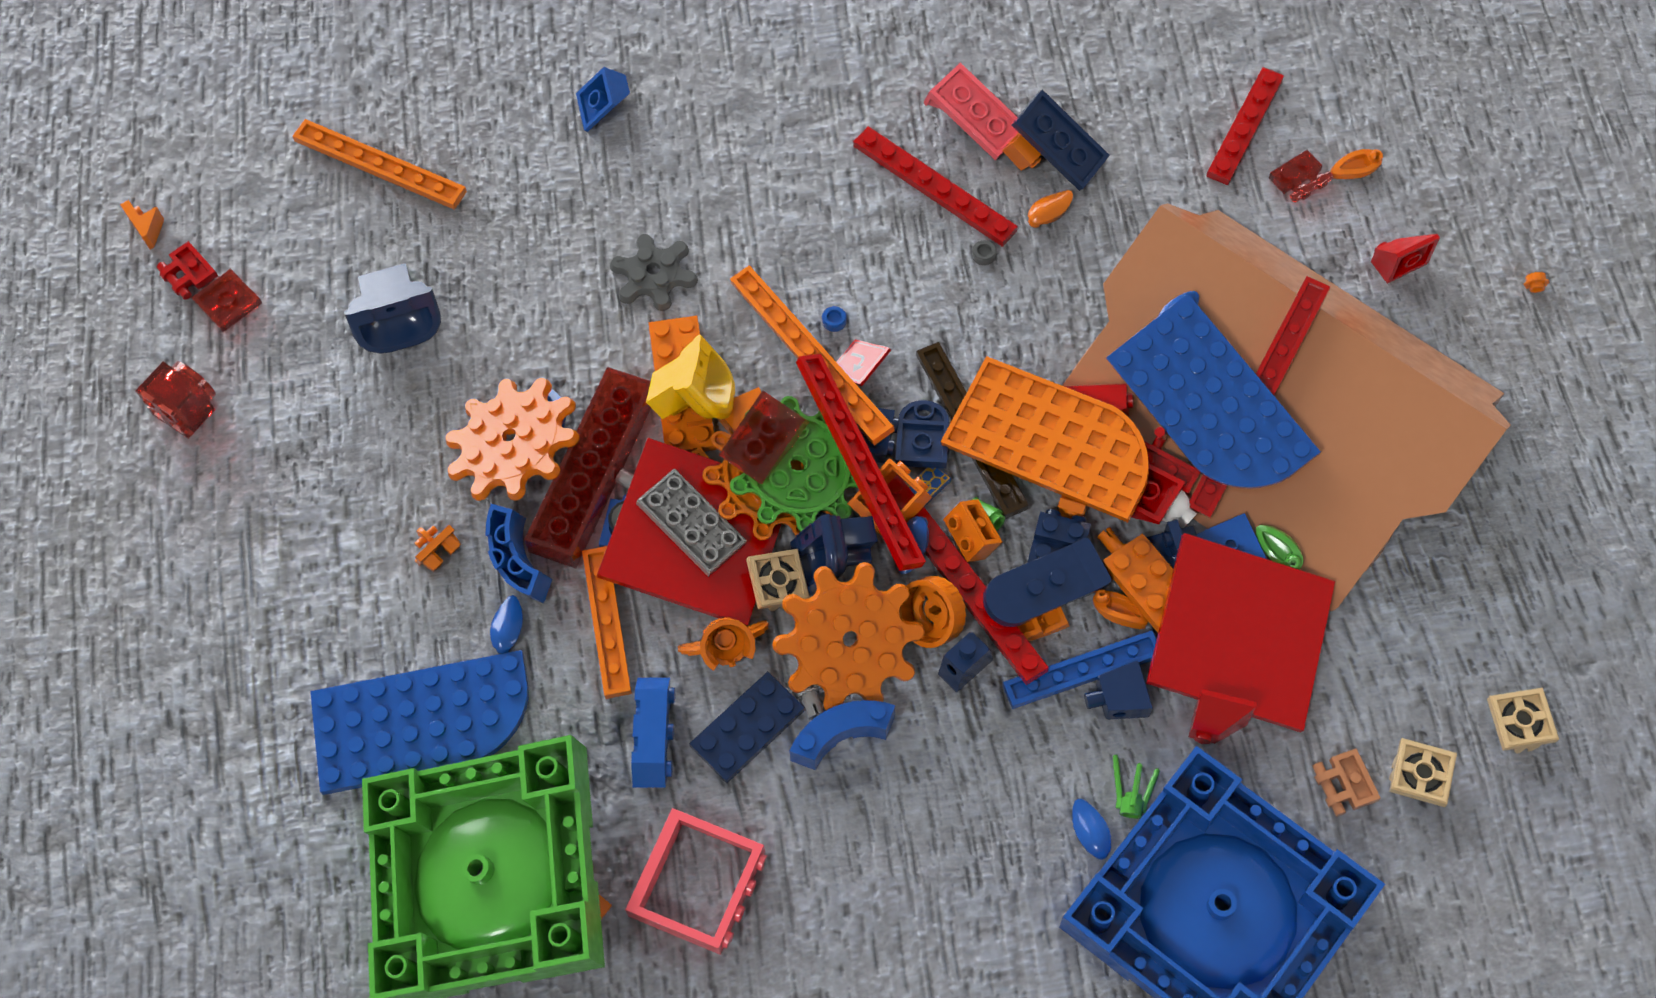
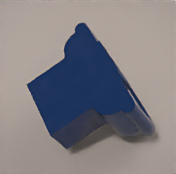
M406 263L358 276L361 296L350 302L349 308L344 311L352 335L360 347L368 352L378 354L391 353L426 342L438 332L441 325V313L433 289L430 286L427 287L421 281L412 282Z
M826 514L810 523L790 542L791 550L798 549L809 596H813L816 593L817 587L814 581V572L817 568L826 566L833 571L835 578L839 579L845 572L846 567L858 566L863 562L871 564V547L878 541L872 516L841 519L840 516Z

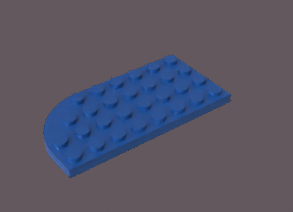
M1188 293L1106 357L1107 361L1161 427L1164 428L1193 466L1211 480L1236 488L1253 489L1272 486L1291 477L1321 453Z
M513 651L310 691L320 793L327 795L362 788V779L411 768L421 771L492 756L497 753L513 737L527 709L529 688L523 651Z

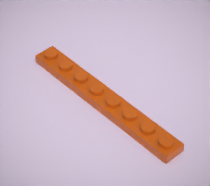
M304 119L293 135L294 141L454 210L467 192L463 185L307 119Z

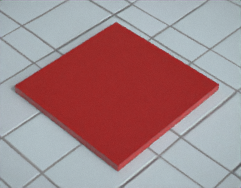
M647 438L598 570L597 578L716 618L726 617L739 620L748 626L756 598L746 559L749 556L772 553L781 524L774 526L769 539L758 540L753 534L754 520L750 516L739 514L735 518L727 520L747 541L742 548L708 577L636 504V501L675 468L718 511L719 505L728 496L727 490L719 485L707 484L703 480L702 475L706 467L717 466L721 462Z
M1184 533L1181 536L1146 684L1198 700L1202 689L1257 702L1256 709L1252 715L1253 718L1301 733L1304 731L1335 581Z

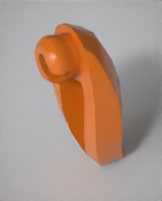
M1378 149L1353 151L1333 165L1329 176L1333 179H1356L1368 176L1382 164L1383 153Z
M1072 191L1058 192L1036 201L1028 212L1029 225L1037 228L1040 224L1052 223L1061 218L1071 204L1073 198Z
M1104 589L1098 590L1093 596L1094 607L1109 621L1135 629H1145L1147 627V619L1127 596Z

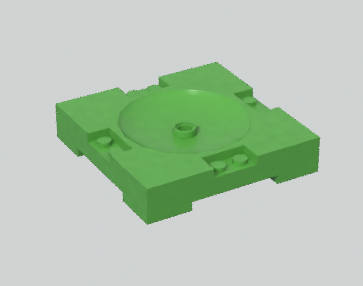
M572 735L520 745L518 750L421 771L411 768L362 779L364 833L369 835L373 938V942L368 943L370 998H447L470 993L469 990L516 981L525 983L605 967L598 882L594 880L590 828H593L587 749ZM483 866L482 872L477 875L478 870Z

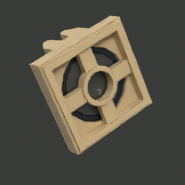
M798 549L749 556L746 559L758 610L769 608L770 611H775L779 607L783 609L782 601L789 594H795L804 599L810 598Z
M1543 688L1492 695L1487 698L1503 751L1514 749V752L1517 754L1527 749L1530 752L1543 744L1555 743L1559 740Z
M1401 738L1397 755L1391 767L1393 771L1389 776L1391 781L1389 792L1446 807L1457 753Z

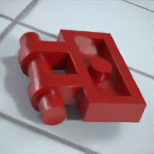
M189 241L169 254L173 262L168 265L160 262L156 266L162 279L172 285V290L177 295H181L184 300L192 296V293L188 290L192 284L199 290L218 277L216 271ZM182 271L184 276L179 279L176 273Z

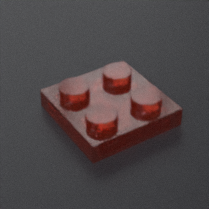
M231 268L191 297L194 303L222 332H225L262 304L260 298Z

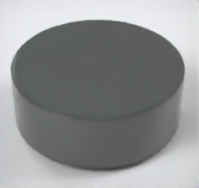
M987 240L975 243L972 248L973 260L979 265L993 263L997 251L995 245Z

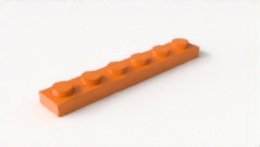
M607 546L583 550L582 555L605 699L630 695L632 691L615 585L612 582L597 578L598 570Z

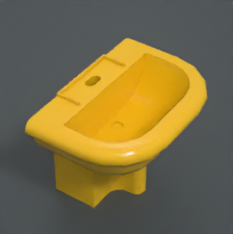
M698 335L682 350L678 358L652 374L646 403L662 420L671 414L675 416L689 407L706 419L717 418L722 420L728 418L732 412L735 382L729 367L722 357L702 335Z

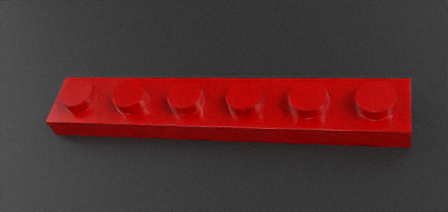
M1262 67L1210 165L1206 177L1229 185L1273 101L1284 75Z

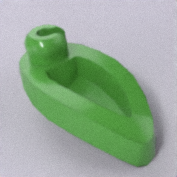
M1257 526L1256 537L1269 560L1296 569L1302 567V552L1289 535L1273 526Z

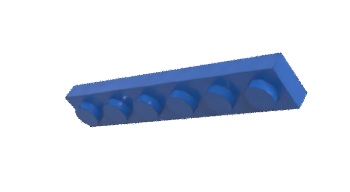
M1151 630L1048 666L1047 673L1028 685H1025L1018 676L1004 681L1002 686L1011 708L1015 709L1096 681L1101 674L1138 660L1139 665L1152 661L1157 639Z

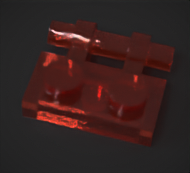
M1305 150L1270 172L1269 179L1283 194L1292 190L1294 193L1290 194V198L1296 203L1300 199L1305 200L1310 197L1311 192L1316 189L1320 190L1327 186L1328 182L1333 179V174L1330 171L1324 174L1318 173L1323 165L1308 150ZM1307 179L1310 181V182H1309L1308 184H1306V185H1305V184H1301V183H1303L1304 181H1306Z

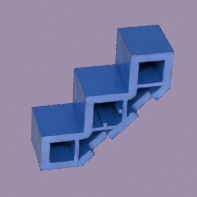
M670 678L637 679L634 698L636 702V715L633 718L634 752H632L631 759L633 788H665L667 778L672 777L673 765L672 761H667V748L669 740H674V724H669V709L671 704H675L676 692L675 687H670Z

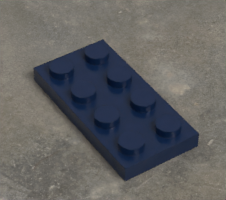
M1043 89L1034 96L1011 125L1079 191L1084 189L1110 156Z
M767 671L695 737L689 745L728 783L805 711V707Z

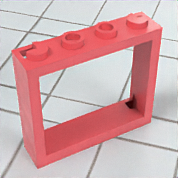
M672 808L625 909L628 917L721 955L723 948H727L733 939L734 933L731 930L735 921L739 923L745 911V907L742 905L746 896L751 897L755 889L756 881L754 877L757 870L762 871L765 866L764 863L767 855H765L764 845ZM682 825L751 852L714 937L645 909L646 903Z

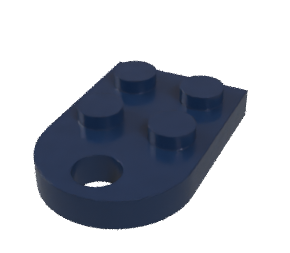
M918 400L909 403L901 410L897 430L896 464L901 461L907 467L946 469L948 447L942 446L940 441L949 427V417L942 406L932 401ZM926 410L931 414L928 416H921L918 414V412Z

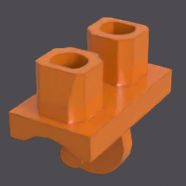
M448 525L433 539L432 536L438 532L434 526L427 531L420 527L416 531L420 538L414 544L419 549L425 543L428 545L415 556L416 559L414 561L419 566L423 564L434 572L444 562L435 553L437 549L442 546L452 555L461 546V543L454 535L455 529Z

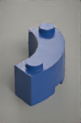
M491 504L487 515L485 534L488 537L490 549L488 554L494 568L498 570L505 579V582L514 589L544 604L553 579L536 570L526 556L523 545V530L526 518L513 509Z
M862 700L843 703L822 712L810 721L794 740L789 750L790 761L816 770L823 757L837 743L850 737H875L886 740L895 718V705L880 701Z

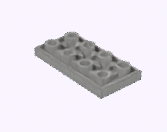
M675 468L636 501V504L708 577L746 544L747 540L726 519H723L719 512Z

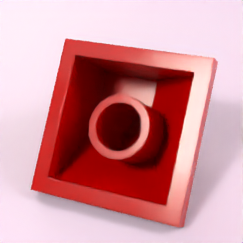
M1438 234L1397 238L1388 243L1383 242L1375 248L1371 263L1388 284L1427 265L1440 236Z
M1202 689L1194 708L1188 737L1194 738L1200 744H1216L1248 725L1256 709L1257 702Z

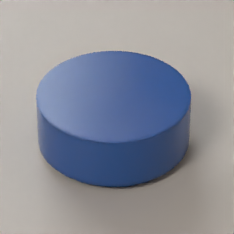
M832 306L824 310L822 324L825 329L831 332H838L846 326L847 316L842 308Z

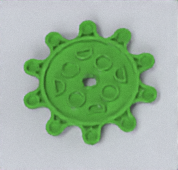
M792 396L782 398L780 414L775 418H768L757 409L748 410L745 413L744 419L752 430V436L746 441L737 439L728 441L725 451L729 457L741 461L745 467L741 475L731 480L730 489L735 495L752 493L761 499V507L757 512L759 521L763 524H771L779 514L787 513L795 518L797 528L801 532L810 523L815 521L816 514L820 511H827L832 515L840 516L841 519L849 518L852 509L844 498V491L847 488L858 487L820 410L814 416L804 415L799 408L798 400ZM798 460L802 462L804 469L792 470L790 462Z

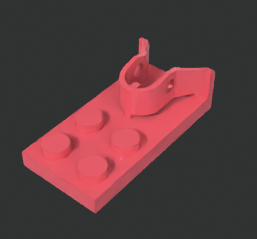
M961 63L933 87L924 100L926 106L930 105L942 109L994 160H997L1004 153L1002 149L1019 133L1011 126L1017 116Z

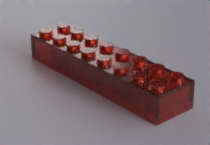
M610 367L606 368L577 428L579 441L576 445L568 447L559 466L560 474L552 480L526 534L524 541L529 553L575 569L577 568L582 558V551L586 549L616 485V476L624 467L651 410V407L646 403L651 381Z

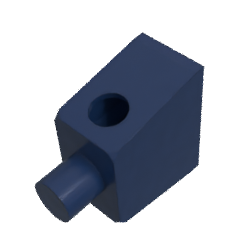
M969 632L944 655L938 675L957 693L993 661L991 650L973 632Z
M1138 660L1101 674L1096 682L1097 691L1084 693L1087 709L1102 706L1105 718L1108 720L1150 717L1153 708Z

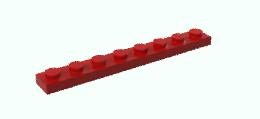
M868 126L853 141V147L1001 247L1017 232V225Z

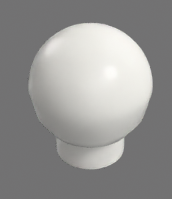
M1181 490L1163 518V521L1166 523L1178 520L1181 528H1184L1197 514L1190 508L1189 498L1184 491Z

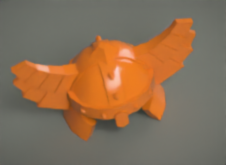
M726 617L719 618L711 622L703 630L701 641L684 643L679 645L677 650L681 654H688V656L701 654L705 664L713 671L718 664L734 667L736 662L740 661L743 657L753 659L756 650L755 638L764 634V631L769 629V622L763 620L746 626L739 620Z

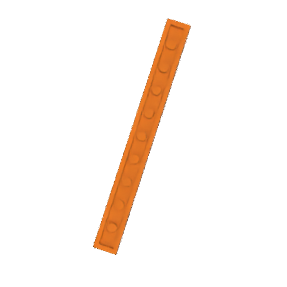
M750 265L730 278L731 284L797 359L799 356L822 355L858 428L874 446L895 431L888 419Z

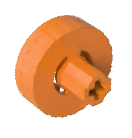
M927 576L906 585L910 595L907 601L900 607V616L904 621H918L925 629L923 638L919 641H914V643L925 648H935L957 638L963 630L966 618L965 603L958 589L951 582L939 576ZM927 597L928 600L925 602L924 611H923V603H924V601H925V598Z

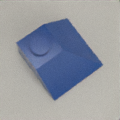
M603 67L576 93L584 131L588 132L630 94L625 74Z

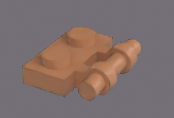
M1357 748L1331 757L1329 761L1332 769L1326 771L1322 762L1312 766L1316 774L1314 778L1317 784L1322 786L1327 797L1325 801L1328 807L1333 809L1336 817L1346 813L1343 802L1349 801L1352 809L1356 810L1378 802L1381 799ZM1338 778L1344 790L1339 793L1336 792L1331 781Z

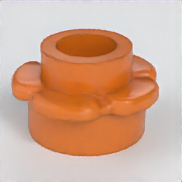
M1543 272L1530 273L1525 277L1524 287L1532 293L1542 292L1549 284V279H1546V274Z

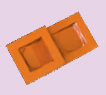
M1059 607L1017 627L1028 641H1032L1070 627L1062 608Z

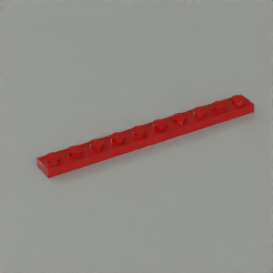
M1306 276L1256 372V375L1274 396L1331 288ZM1203 475L1189 500L1190 508L1211 519L1228 486Z
M822 355L799 356L796 364L899 571L923 567L926 560Z
M898 474L888 484L901 511L915 495ZM923 507L914 517H924L928 521L929 541L925 552L926 556L943 578L951 582L958 589L966 608L1025 685L1047 673L1049 667L1017 626L1007 627L1000 625L987 614L983 604L986 586Z

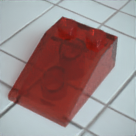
M762 390L719 456L758 483L763 484L796 443L809 424V421Z

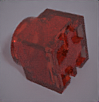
M162 361L135 390L143 400V403L148 406L147 408L152 415L188 439L215 411L210 402L216 395L215 390L201 375L180 361H176L172 367Z

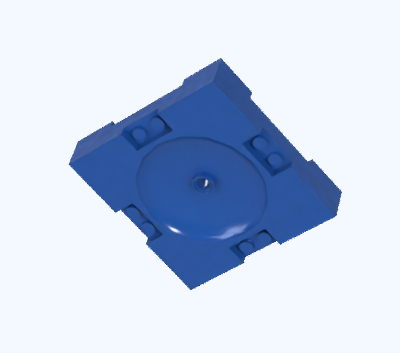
M1196 746L1099 873L1093 877L1062 918L1059 928L1124 979L1133 981L1153 998H1303L1385 886V883L1337 849L1334 852L1241 783L1243 779ZM1215 901H1223L1227 905L1228 910H1219L1215 906Z

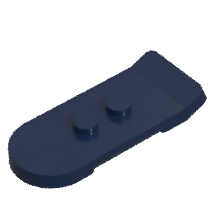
M1082 538L1071 545L996 576L984 591L983 604L987 614L995 622L1007 627H1016L1077 599H1082L1096 593L1098 590L1111 584V577L1089 538Z

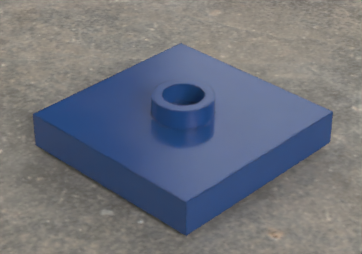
M1245 513L1197 534L1199 538L1267 559Z

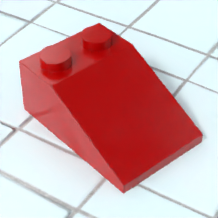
M1149 464L1146 489L1131 518L1160 524L1186 482Z

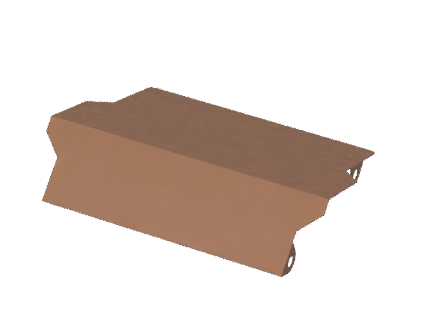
M1168 203L1160 205L1103 283L1109 322L1062 386L1126 384L1107 361L1106 357L1156 319L1161 310L1171 300L1189 291H1196L1199 294L1198 306L1256 374L1306 276L1330 286L1331 288L1275 395V398L1321 453L1291 477L1272 486L1253 489L1228 486L1211 519L1196 512L1197 514L1193 519L1209 529L1245 513L1255 535L1256 528L1259 525H1269L1283 531L1297 543L1302 552L1303 565L1299 570L1335 581L1329 611H1334L1340 606L1362 574L1374 564L1403 519L1445 513L1493 447L1511 426L1495 407L1504 393L1221 211L1215 210L1197 215ZM1127 385L1129 393L1134 395V408H1129V418L1140 431L1143 440L1152 445L1156 438L1154 431L1157 427H1161V425ZM1167 434V439L1161 450L1193 466ZM1201 473L1200 477L1198 478V480H1197L1196 484L1194 485V487H1193L1192 491L1190 492V494H1189V495L1186 494V495L1188 496L1189 500L1191 499V497H1192V495H1193V493H1194V491H1195V489H1196V487H1197V485H1198V483H1199L1201 477L1203 476L1202 473Z

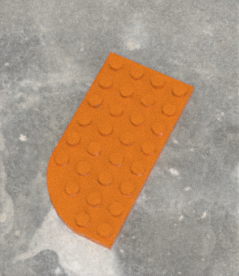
M988 356L984 359L940 441L942 446L944 445L951 450L1127 523L1131 519L1148 482L1149 461L1144 440L1136 425L1121 410Z

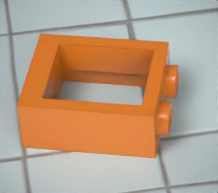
M889 458L880 468L887 485L898 474L917 492L901 510L907 523L932 497L926 492L929 487L919 477L913 480L908 475L911 470L901 461L896 464ZM858 491L847 504L861 517L872 516L860 491ZM873 519L874 526H875V530L881 535V533H880V531H879V529H878V527H877V525H876V523H875V521H874V519Z

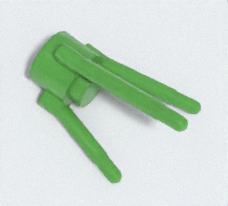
M1113 755L1117 797L1115 808L1120 809L1119 814L1123 817L1140 819L1142 814L1146 812L1147 804L1160 770H1154L1144 797L1141 799L1142 795L1138 792L1142 764L1138 763L1132 792H1126L1125 797H1123L1118 755Z

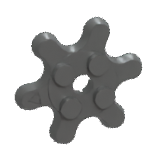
M642 234L636 241L638 252L635 256L630 258L616 256L610 263L613 273L623 274L628 278V283L620 289L618 294L619 300L626 304L634 302L641 295H648L653 299L654 307L657 310L665 311L672 304L669 296L672 288L677 286L692 288L698 282V277L693 271L682 269L679 266L680 261L689 253V248L683 241H676L669 248L660 249L655 247L654 240L650 235ZM655 266H657V268L660 269V271L654 275L647 273V271L650 268H654Z

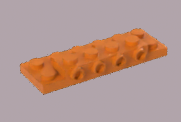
M697 315L648 322L655 371L678 358L682 350L696 336L700 335ZM691 407L675 416L671 414L663 420L661 419L665 444L689 452L698 447H701L704 452L717 450L711 443V437L714 434L712 419L701 417Z

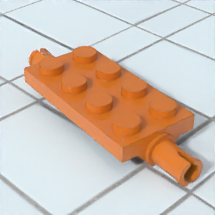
M1108 527L1106 529L1107 532L1102 531L1097 537L1111 553L1102 562L1111 578L1153 628L1159 632L1174 569L1143 533L1129 543L1123 544L1111 527Z

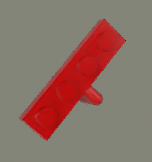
M1157 427L1154 431L1156 438L1152 445L1144 441L1149 464L1185 481L1186 483L1182 491L1189 495L1201 473L1195 467L1161 450L1167 439V433L1164 428Z

